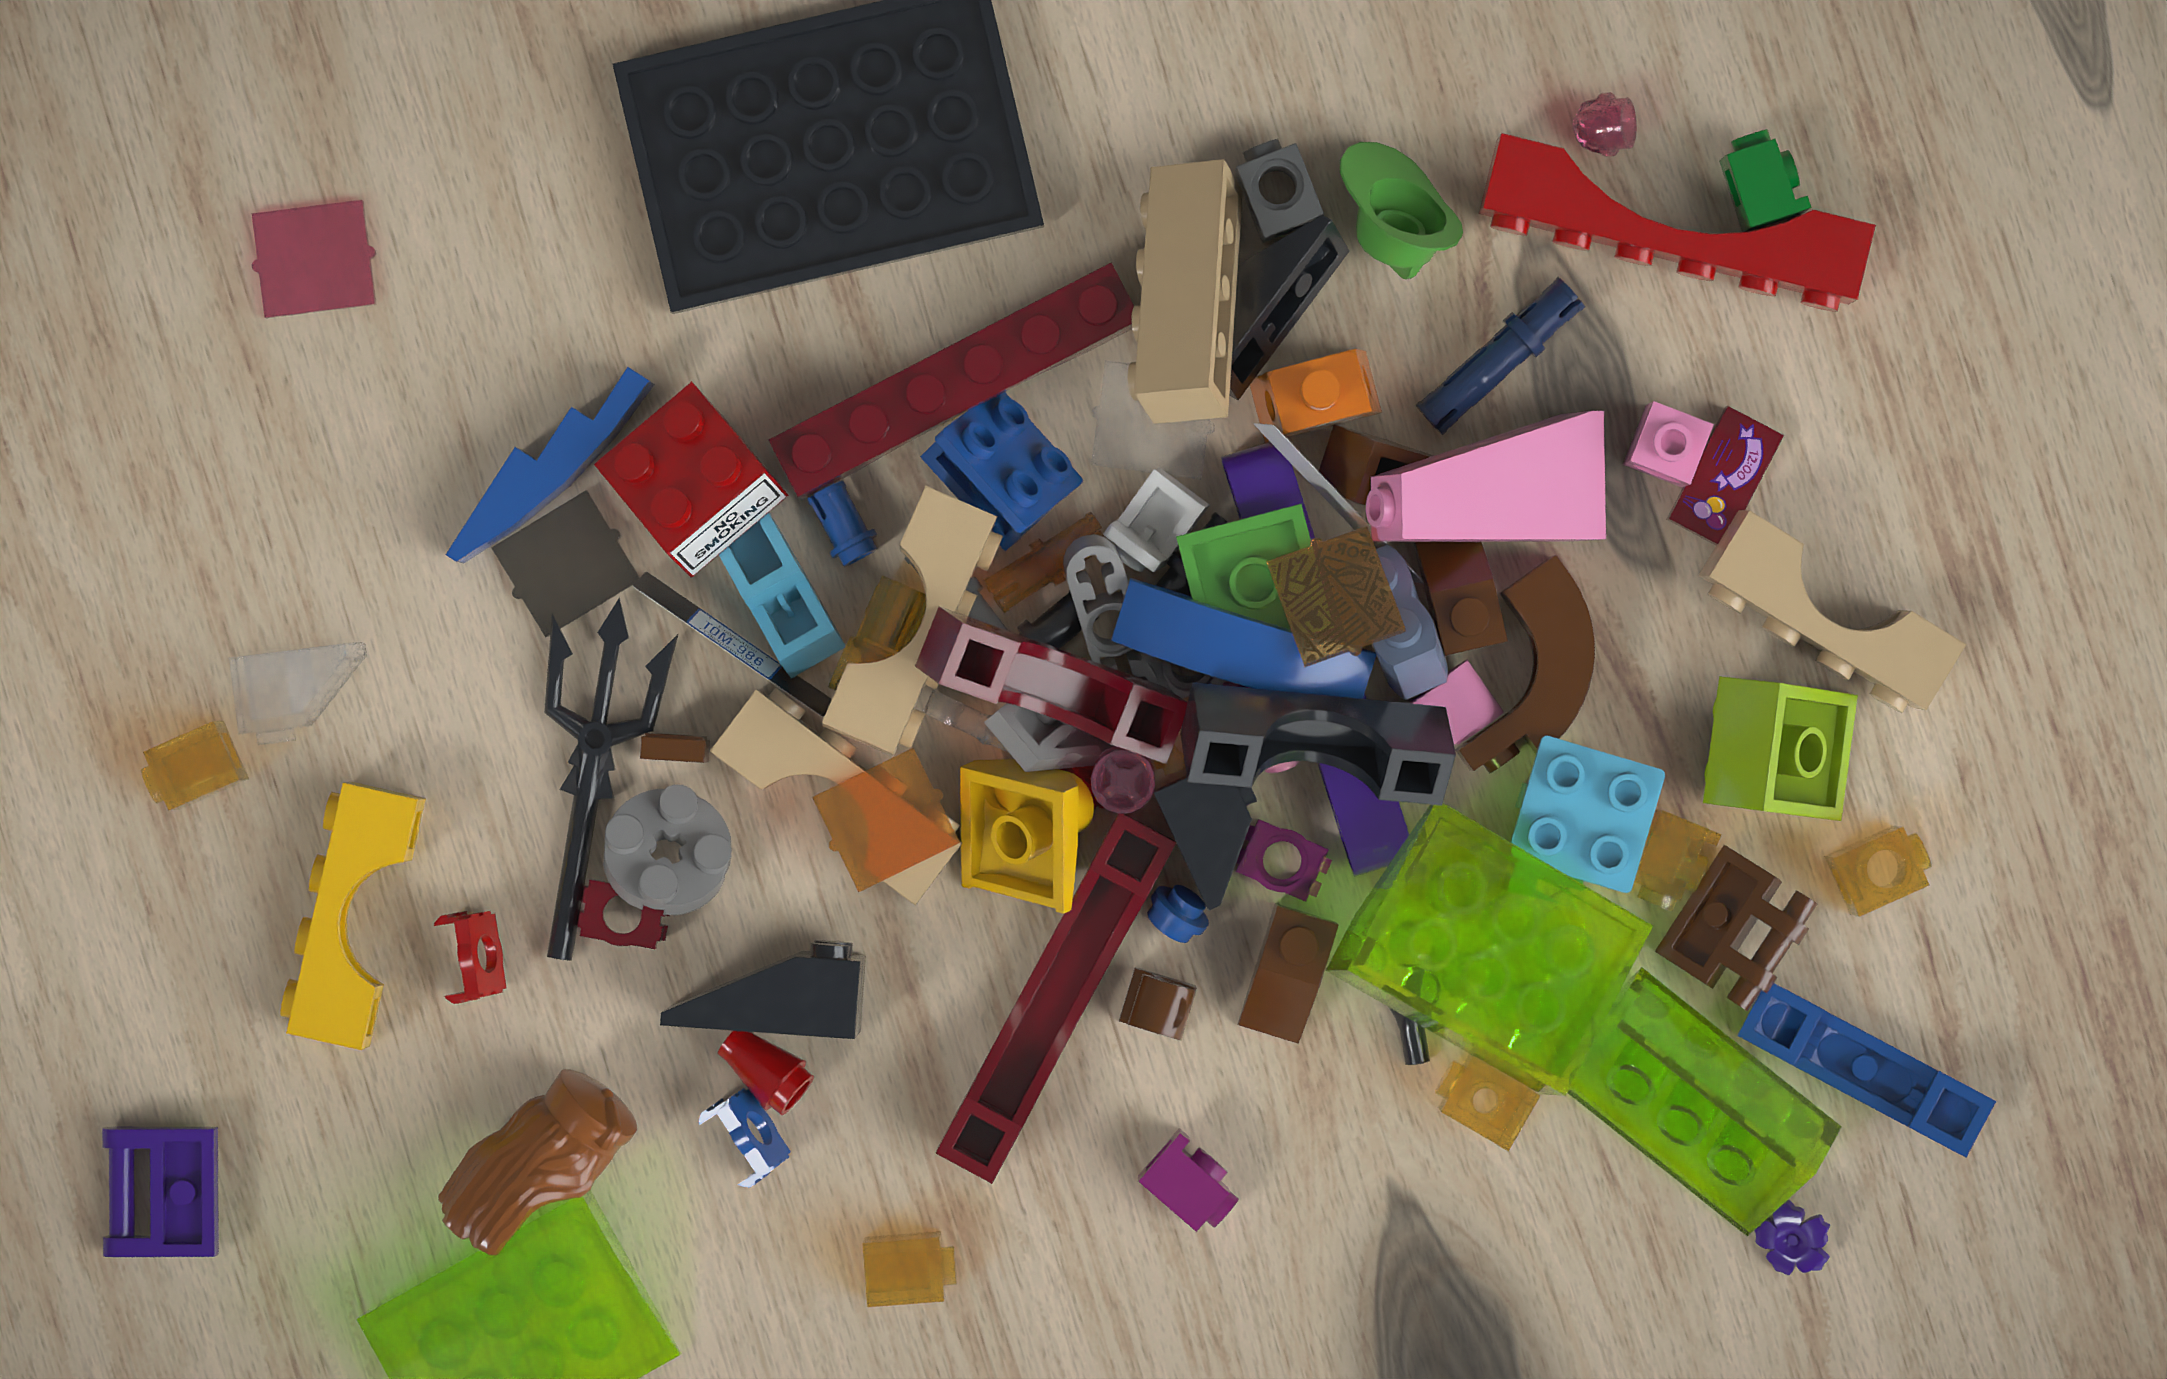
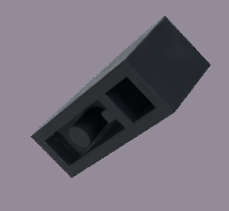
M1324 215L1317 217L1238 265L1229 394L1234 399L1239 400L1349 253V249L1335 224Z

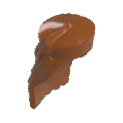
M563 1069L552 1083L546 1095L529 1099L500 1130L477 1142L467 1151L461 1163L438 1195V1201L442 1203V1212L445 1214L442 1219L444 1225L460 1239L465 1240L469 1238L474 1248L488 1255H498L534 1211L556 1201L581 1198L591 1190L594 1181L608 1166L621 1146L627 1144L636 1133L637 1123L633 1114L615 1093L599 1081L571 1069Z

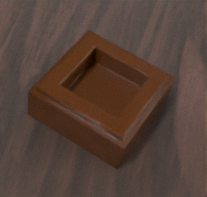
M645 733V736H641L640 759L706 763L709 762L710 740H707V736Z

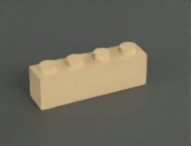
M1224 159L1151 167L1149 192L1143 193L1141 196L1140 213L1143 226L1146 229L1145 248L1139 249L1136 255L1137 276L1142 286L1140 305H1135L1132 311V329L1138 344L1136 362L1129 364L1127 379L1132 399L1139 401L1153 424L1228 417L1243 190Z

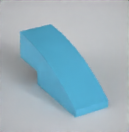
M770 512L719 554L778 661L791 678L846 647Z

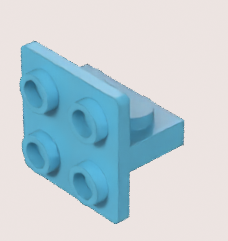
M1551 736L1542 737L1528 784L1522 783L1515 807L1520 808L1507 851L1508 857L1515 861L1616 891L1630 892L1661 793L1665 772L1659 768Z

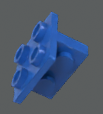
M1006 392L966 411L935 436L936 442L920 456L958 500L997 516L992 532L1003 536L1000 546L1004 551H1007L1017 543L1054 506L1083 483L1082 477L1072 467L1066 454L1051 444L1029 419L1026 410L1018 402L1011 399Z

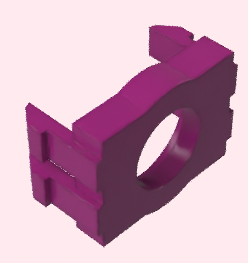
M1258 819L1255 826L1250 825L1245 837L1248 844L1245 849L1241 848L1236 862L1239 864L1236 872L1258 881L1269 890L1284 892L1305 902L1309 895L1317 897L1322 883L1317 881L1316 878L1319 872L1327 874L1332 862L1331 859L1326 857L1329 849L1306 840L1296 831L1278 828ZM1280 841L1293 844L1301 856L1299 870L1287 879L1272 877L1265 870L1263 864V857L1267 848L1273 843Z

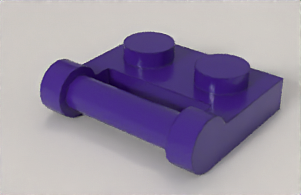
M121 1126L102 1128V1148H109V1235L103 1236V1256H217L219 1254L218 1127ZM150 1148V1236L135 1235L134 1149Z

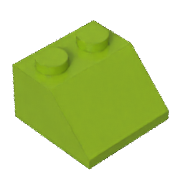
M1719 676L1717 697L1713 705L1714 720L1709 759L1704 774L1705 789L1703 803L1841 821L1858 695L1777 682Z

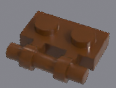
M1724 844L1655 952L1712 989L1726 968L1733 971L1740 977L1726 998L1744 1010L1749 1011L1760 992L1768 993L1778 978L1773 972L1791 944L1794 942L1799 945L1808 932L1809 928L1804 924L1816 908L1817 903L1796 890L1783 911L1773 906L1769 902L1782 881ZM1757 920H1760L1771 927V929L1750 960L1739 953L1738 949Z

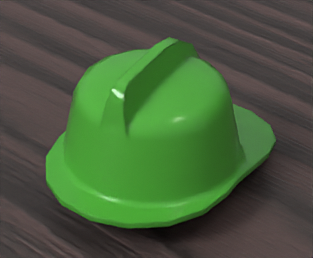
M1359 142L1346 149L1340 159V175L1347 190L1359 206L1356 223L1357 239L1366 253L1374 259L1389 265L1402 279L1407 280L1415 277L1422 266L1431 260L1436 251H1444L1458 244L1463 236L1462 222L1444 202L1426 174L1412 159L1397 149L1378 142Z

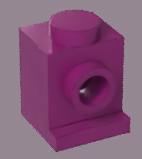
M1179 1128L1138 1175V1182L1194 1231L1197 1232L1206 1221L1215 1228L1232 1210L1239 1198L1229 1191V1188L1221 1181L1228 1172L1214 1158L1200 1147L1193 1155L1184 1149L1190 1142V1139Z

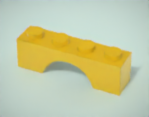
M343 782L340 793H330L323 818V829L332 831L326 856L317 854L309 880V892L318 893L312 918H302L295 942V954L303 956L298 981L288 980L281 1004L280 1015L289 1018L286 1034L357 1050L370 1047L384 984L361 966L352 951L347 933L348 911L357 890L372 874L392 864L412 861L426 798L355 782Z

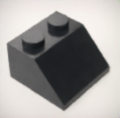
M1185 775L1153 790V793L1208 911L1222 903L1252 821L1246 806L1257 802L1252 788L1187 782V776Z

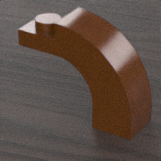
M1557 555L1549 557L1499 593L1529 638L1533 655L1532 674L1525 693L1511 710L1455 749L1469 771H1475L1483 765L1489 774L1494 772L1521 752L1514 743L1521 737H1524L1536 754L1541 738L1551 736L1560 739L1573 723L1584 704L1590 688L1595 660V638L1592 620L1579 587Z

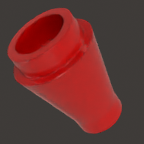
M732 1031L717 1052L731 1066L764 1110L772 1107L780 1115L786 1114L801 1099L814 1079V1075L804 1068L806 1065L805 1060L752 1032Z

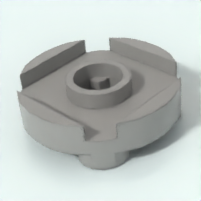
M674 784L665 789H655L640 793L626 801L615 812L613 818L609 820L606 826L603 862L605 874L615 892L634 907L643 910L644 905L652 909L664 910L663 915H681L692 912L707 904L721 889L731 861L730 832L720 813L706 800L697 797L695 792L687 786ZM668 840L669 842L675 841L682 846L678 853L680 861L672 864L666 857L655 860L651 854L656 850V842Z

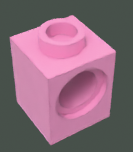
M1653 401L1645 406L1623 465L1679 487L1688 486L1692 482L1714 424Z

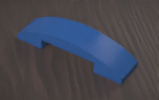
M1133 578L1129 580L1111 637V641L1131 649L1249 688L1363 699L1376 658V652L1350 645L1344 651L1338 652L1347 645L1344 642L1327 654L1326 652L1340 641L1336 640L1324 650L1323 647L1333 639H1328L1320 646L1319 643L1327 637L1321 636L1314 640L1312 636L1307 634L1304 635L1324 658H1320L1315 653L1307 652L1304 657L1303 649L1313 650L1312 648L1306 649L1304 647L1305 640L1303 638L1298 639L1299 634L1296 636L1294 630L1192 600V596ZM1310 655L1317 658V660L1307 663V658Z
M1775 983L1768 993L1760 992L1737 1034L1738 1037L1967 1158L1996 1103L1990 1097L1913 1058Z

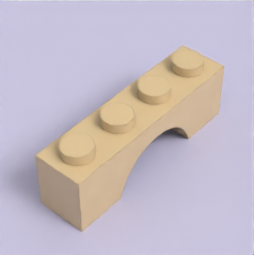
M925 485L900 543V551L914 565L925 588L926 611L923 622L911 642L895 655L873 663L847 664L822 721V726L890 756H894L899 744L911 748L926 714L915 709L923 687L927 685L937 689L939 685L916 668L915 664L938 606L969 616L977 597L976 594L966 590L976 567L988 572L1003 537L992 532L997 516Z
M1739 510L1698 575L1713 585L1708 595L1741 614L1745 606H1748L1767 619L1762 628L1790 646L1795 647L1799 639L1818 649L1821 652L1815 661L1834 674L1849 680L1853 672L1870 681L1874 684V687L1869 694L1893 710L1903 713L1907 705L1912 708L1927 710L1967 644L1915 612L1898 610L1882 622L1861 629H1847L1831 622L1817 610L1805 590L1801 571L1804 544L1752 511Z
M777 687L770 696L761 690H755L710 752L761 790L784 778L803 774L821 776L844 787L856 799L867 821L869 846L864 868L912 904L916 905L961 846V840L953 835L960 825L930 802L921 811L903 798L902 795L908 786L878 764L872 773L851 758L858 749L839 733L826 727L821 734H818L800 720L806 709Z

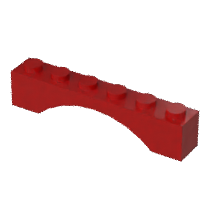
M1501 133L1496 140L1478 213L1492 217L1490 227L1506 233L1527 236L1529 227L1554 232L1552 242L1564 247L1589 251L1591 242L1615 247L1614 257L1625 262L1652 266L1653 258L1656 257L1678 263L1676 273L1686 277L1714 281L1716 272L1740 278L1739 289L1775 297L1777 289L1783 288L1803 293L1800 302L1803 305L1832 312H1838L1840 303L1849 305L1858 300L1876 227L1875 224L1812 210L1786 223L1751 232L1709 234L1676 229L1644 218L1611 199L1582 173L1564 148Z

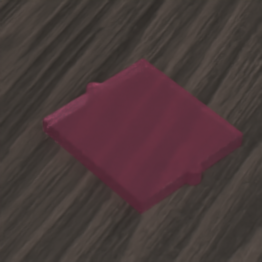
M363 200L252 213L257 259L252 262V269L259 273L264 318L377 305L371 259L376 256V250L369 246Z

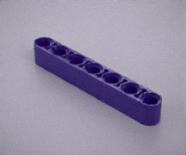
M1269 441L1222 456L1223 468L1239 519L1302 504L1312 547L1317 559L1319 548L1293 466L1282 453ZM1320 557V560H1319L1318 565H1317V566H1318V570H1319V567H1320L1321 562H1322V558H1321V557ZM1322 568L1320 573L1321 578L1327 574L1324 568ZM1328 578L1322 582L1323 586L1329 582ZM1330 584L1324 588V592L1331 588ZM1332 590L1325 595L1327 601L1334 596ZM1335 599L1328 604V608L1336 603ZM1337 605L1329 611L1330 614L1337 609ZM1339 611L1331 616L1335 624L1334 629L1327 631L1322 636L1328 637L1343 625L1341 618L1334 621L1340 615ZM1342 628L1339 632L1333 635L1331 639H1335L1338 635L1345 631L1344 628ZM1346 633L1337 641L1343 640L1346 637ZM1317 763L1354 877L1415 858L1412 841L1398 801L1379 800L1369 787L1355 776L1336 767Z

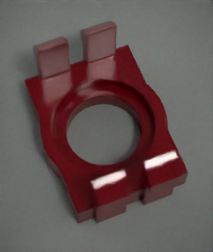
M589 879V885L584 886L582 903H585L584 911L580 910L577 924L581 928V937L604 940L615 946L632 945L649 949H657L658 941H666L668 925L661 924L662 917L670 915H663L664 910L652 909L644 905L643 910H641L640 923L633 931L618 933L610 929L604 919V910L607 903L619 895L609 882Z

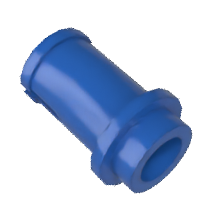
M844 481L836 482L807 499L834 547L829 552L831 557H839L844 567L869 556L878 549L873 541L877 533L875 529L868 530L846 490Z

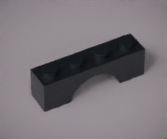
M1193 682L1180 732L1187 782L1252 788L1257 777L1274 765L1292 761H1309L1330 765L1355 776L1368 786L1379 800L1441 806L1456 757L1447 710L1443 706Z

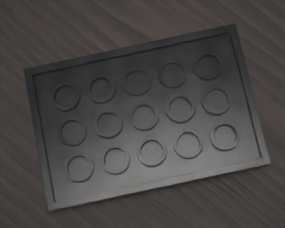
M881 0L612 64L668 304L672 314L1044 227L991 0Z

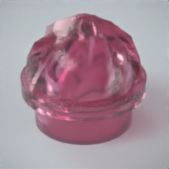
M1606 92L1600 93L1595 99L1582 103L1573 121V131L1581 146L1591 152L1602 154L1604 157L1616 156L1619 149H1631L1636 140L1637 122L1635 109L1630 98H1616L1613 93Z

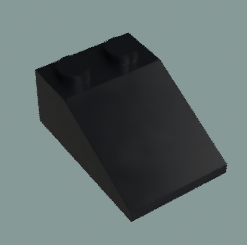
M814 940V943H811V951H801L671 1005L661 1012L660 1026L855 1039L861 1032L866 955L852 954L853 943Z

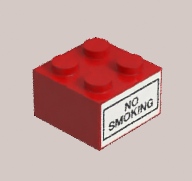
M692 381L594 463L595 467L666 554L691 578L789 496L717 408Z

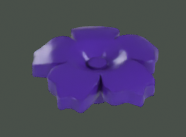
M1787 1200L1774 1206L1773 1218L1766 1217L1762 1224L1756 1226L1754 1230L1756 1234L1755 1242L1764 1249H1770L1766 1259L1772 1264L1775 1271L1790 1275L1796 1266L1803 1273L1822 1270L1824 1264L1830 1258L1822 1249L1828 1242L1827 1232L1830 1224L1824 1221L1821 1214L1812 1216L1803 1222L1805 1218L1804 1209L1795 1206L1791 1200Z

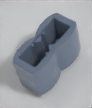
M1385 545L1371 551L1366 563H1364L1365 558L1361 556L1346 562L1374 570L1366 593L1348 589L1350 594L1363 597L1362 600L1355 598L1363 608L1378 569L1380 571L1379 578H1382L1384 584L1379 581L1376 582L1375 586L1379 588L1372 595L1369 605L1374 600L1383 606L1380 612H1378V606L1374 609L1375 604L1370 607L1377 615L1373 619L1377 621L1380 627L1385 622L1387 623L1383 629L1384 632L1377 639L1372 640V644L1385 679L1392 690L1406 700L1446 683L1448 668L1440 640L1429 612L1420 602L1410 570L1403 557L1393 547ZM1375 557V560L1372 562L1377 563V565H1371L1369 560ZM1346 570V571H1345V573H1346V572H1349V573H1350V572L1352 571L1353 573L1356 572V573L1361 574L1359 571H1356V570ZM1364 571L1367 575L1365 581L1355 588L1365 589L1370 575L1369 571ZM1353 575L1345 577L1347 586L1355 585L1362 581L1364 577H1353ZM1380 590L1387 592L1389 597L1384 595L1387 601L1386 604L1375 598L1378 596L1382 599ZM1353 601L1356 612L1359 615L1358 617L1362 619L1361 625L1364 622L1366 623L1363 627L1364 631L1368 627L1371 628L1366 633L1371 638L1380 630ZM1392 607L1394 608V610L1388 618L1399 624L1401 629L1391 624L1390 622L1384 620V618L1386 617V615ZM1390 626H1393L1389 633L1386 636H1383L1385 632L1388 630V628Z

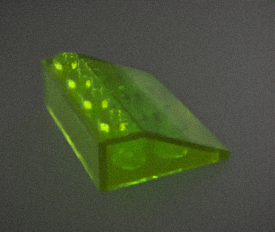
M1443 803L1442 806L1429 805L1354 915L1325 971L1541 1095L1566 1096L1653 925Z
M591 1190L581 1198L564 1200L523 1223L498 1255H488L476 1249L370 1308L356 1319L389 1379H639L682 1354Z

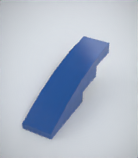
M627 367L594 420L571 407L538 459L514 447L445 555L456 562L464 564L524 525L570 487L616 438L655 384Z

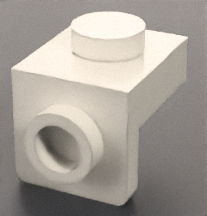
M1158 467L1152 471L1119 519L1110 523L1103 535L1115 544L1123 563L1139 572H1142L1145 567L1155 572L1165 567L1169 558L1179 549L1176 536L1190 533L1210 505L1162 468Z

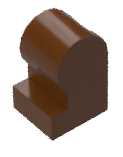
M1135 967L1119 1022L1181 1041L1195 997L1196 985Z

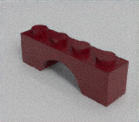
M938 606L915 664L916 668L940 685L995 704L1003 702L1038 712L1083 730L1111 745L1166 764L1183 724L1188 703L1164 686Z

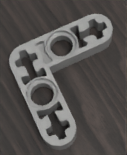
M1095 534L1086 535L1074 540L1070 544L1063 558L1064 573L1091 661L1118 670L1114 656H1121L1126 653L1134 676L1164 686L1181 698L1189 697L1192 682L1223 685V683L1228 682L1200 672L1186 677L1178 675L1172 670L1170 662L1113 642L1111 638H1102L1094 633L1093 624L1099 614L1107 610L1120 611L1128 586L1127 576L1118 550L1106 537ZM1090 555H1096L1100 563H1106L1101 566V573L1107 592L1096 596L1088 573L1081 571L1085 568L1084 558Z

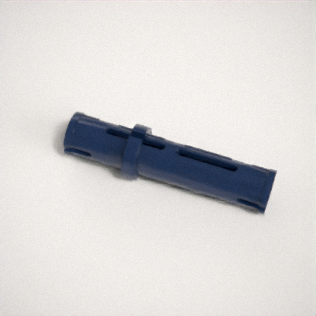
M1557 277L1529 306H1526L1517 315L1511 312L1502 320L1505 326L1481 349H1478L1449 375L1440 386L1415 406L1441 435L1445 434L1463 414L1475 406L1531 354L1535 358L1545 350L1543 344L1561 326L1573 318L1579 311H1582L1585 305L1581 300L1577 299L1578 296L1561 278Z

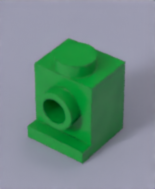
M1768 129L1731 141L1734 152L1726 154L1719 162L1742 232L1755 230L1801 215L1812 208L1808 195L1795 199L1792 189L1800 186V180L1794 159L1789 150L1780 152L1776 138L1771 140Z

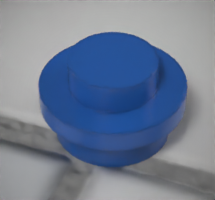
M1175 885L1173 888L1159 886L1151 895L1153 905L1147 912L1148 918L1159 931L1177 942L1188 943L1193 935L1203 934L1209 926V920L1203 912L1206 908L1205 903L1187 887L1182 885Z

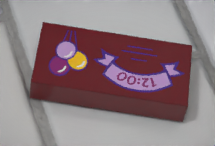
M1726 406L1706 443L1691 484L1682 488L1666 520L1717 545L1739 510H1746L1784 435Z

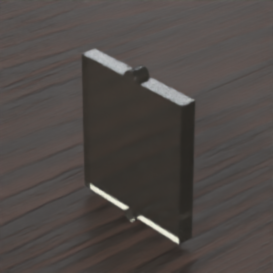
M588 490L491 547L515 586L512 590L513 597L523 599L545 638L550 636L552 613L562 629L632 587L640 578L619 543L621 538L620 531L609 527Z

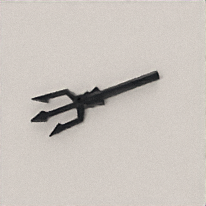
M620 597L597 632L604 641L591 721L561 705L564 659L573 655L553 613L551 618L544 713L578 740V745L567 762L574 766L559 789L574 796L547 957L572 961L599 799L614 798L608 772L615 771L611 748L614 745L654 731L678 638L677 634L645 666L652 675L641 718L607 724L619 646L629 638Z

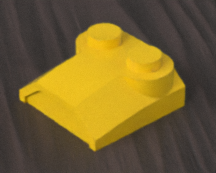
M1015 759L974 760L961 766V886L968 889L976 887L1055 908L1056 912L1062 914L1070 911L1075 882L1078 833L1089 826L1094 813L1093 799L1086 784L1075 774L1059 769L1025 772Z

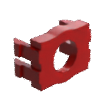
M467 911L441 915L434 922V926L454 923L457 939V956L464 986V992L444 996L445 999L453 1004L477 1000L480 997L503 993V989H507L503 967V950L498 934L496 914H491V911L467 914ZM480 938L486 952L485 970L482 968L478 958V942Z

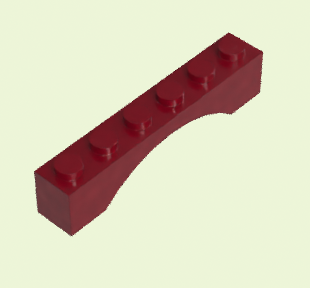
M1111 262L768 439L797 497L803 500L861 470L879 458L969 409L1132 330V311L1134 305Z
M1118 812L1073 895L1071 910L1064 913L938 1145L937 1155L993 1184L1091 997L1176 845V841L1123 812Z

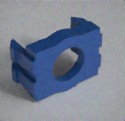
M743 1088L726 1100H723V1098L718 1100L700 1115L699 1125L716 1114L719 1116L733 1142L755 1171L738 1184L741 1187L751 1188L769 1175L770 1171L789 1158L790 1149L778 1133L770 1116L761 1107L749 1089ZM747 1118L758 1129L764 1144L759 1142L750 1131Z

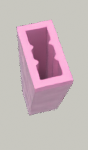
M1604 411L1560 414L1371 476V491L1366 500V516L1371 525V541L1574 542L1606 539Z

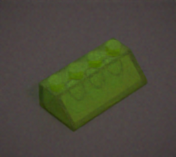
M1643 967L1608 1000L1548 1077L1746 1236H1749L1817 1173L1842 1128L1841 1125Z

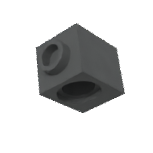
M1274 139L1243 152L1246 163L1236 166L1235 175L1243 190V196L1262 244L1294 232L1317 217L1324 215L1296 143L1282 148L1279 139ZM1272 171L1287 174L1295 186V194L1292 199L1283 204H1272L1266 201L1259 191V181L1265 174Z

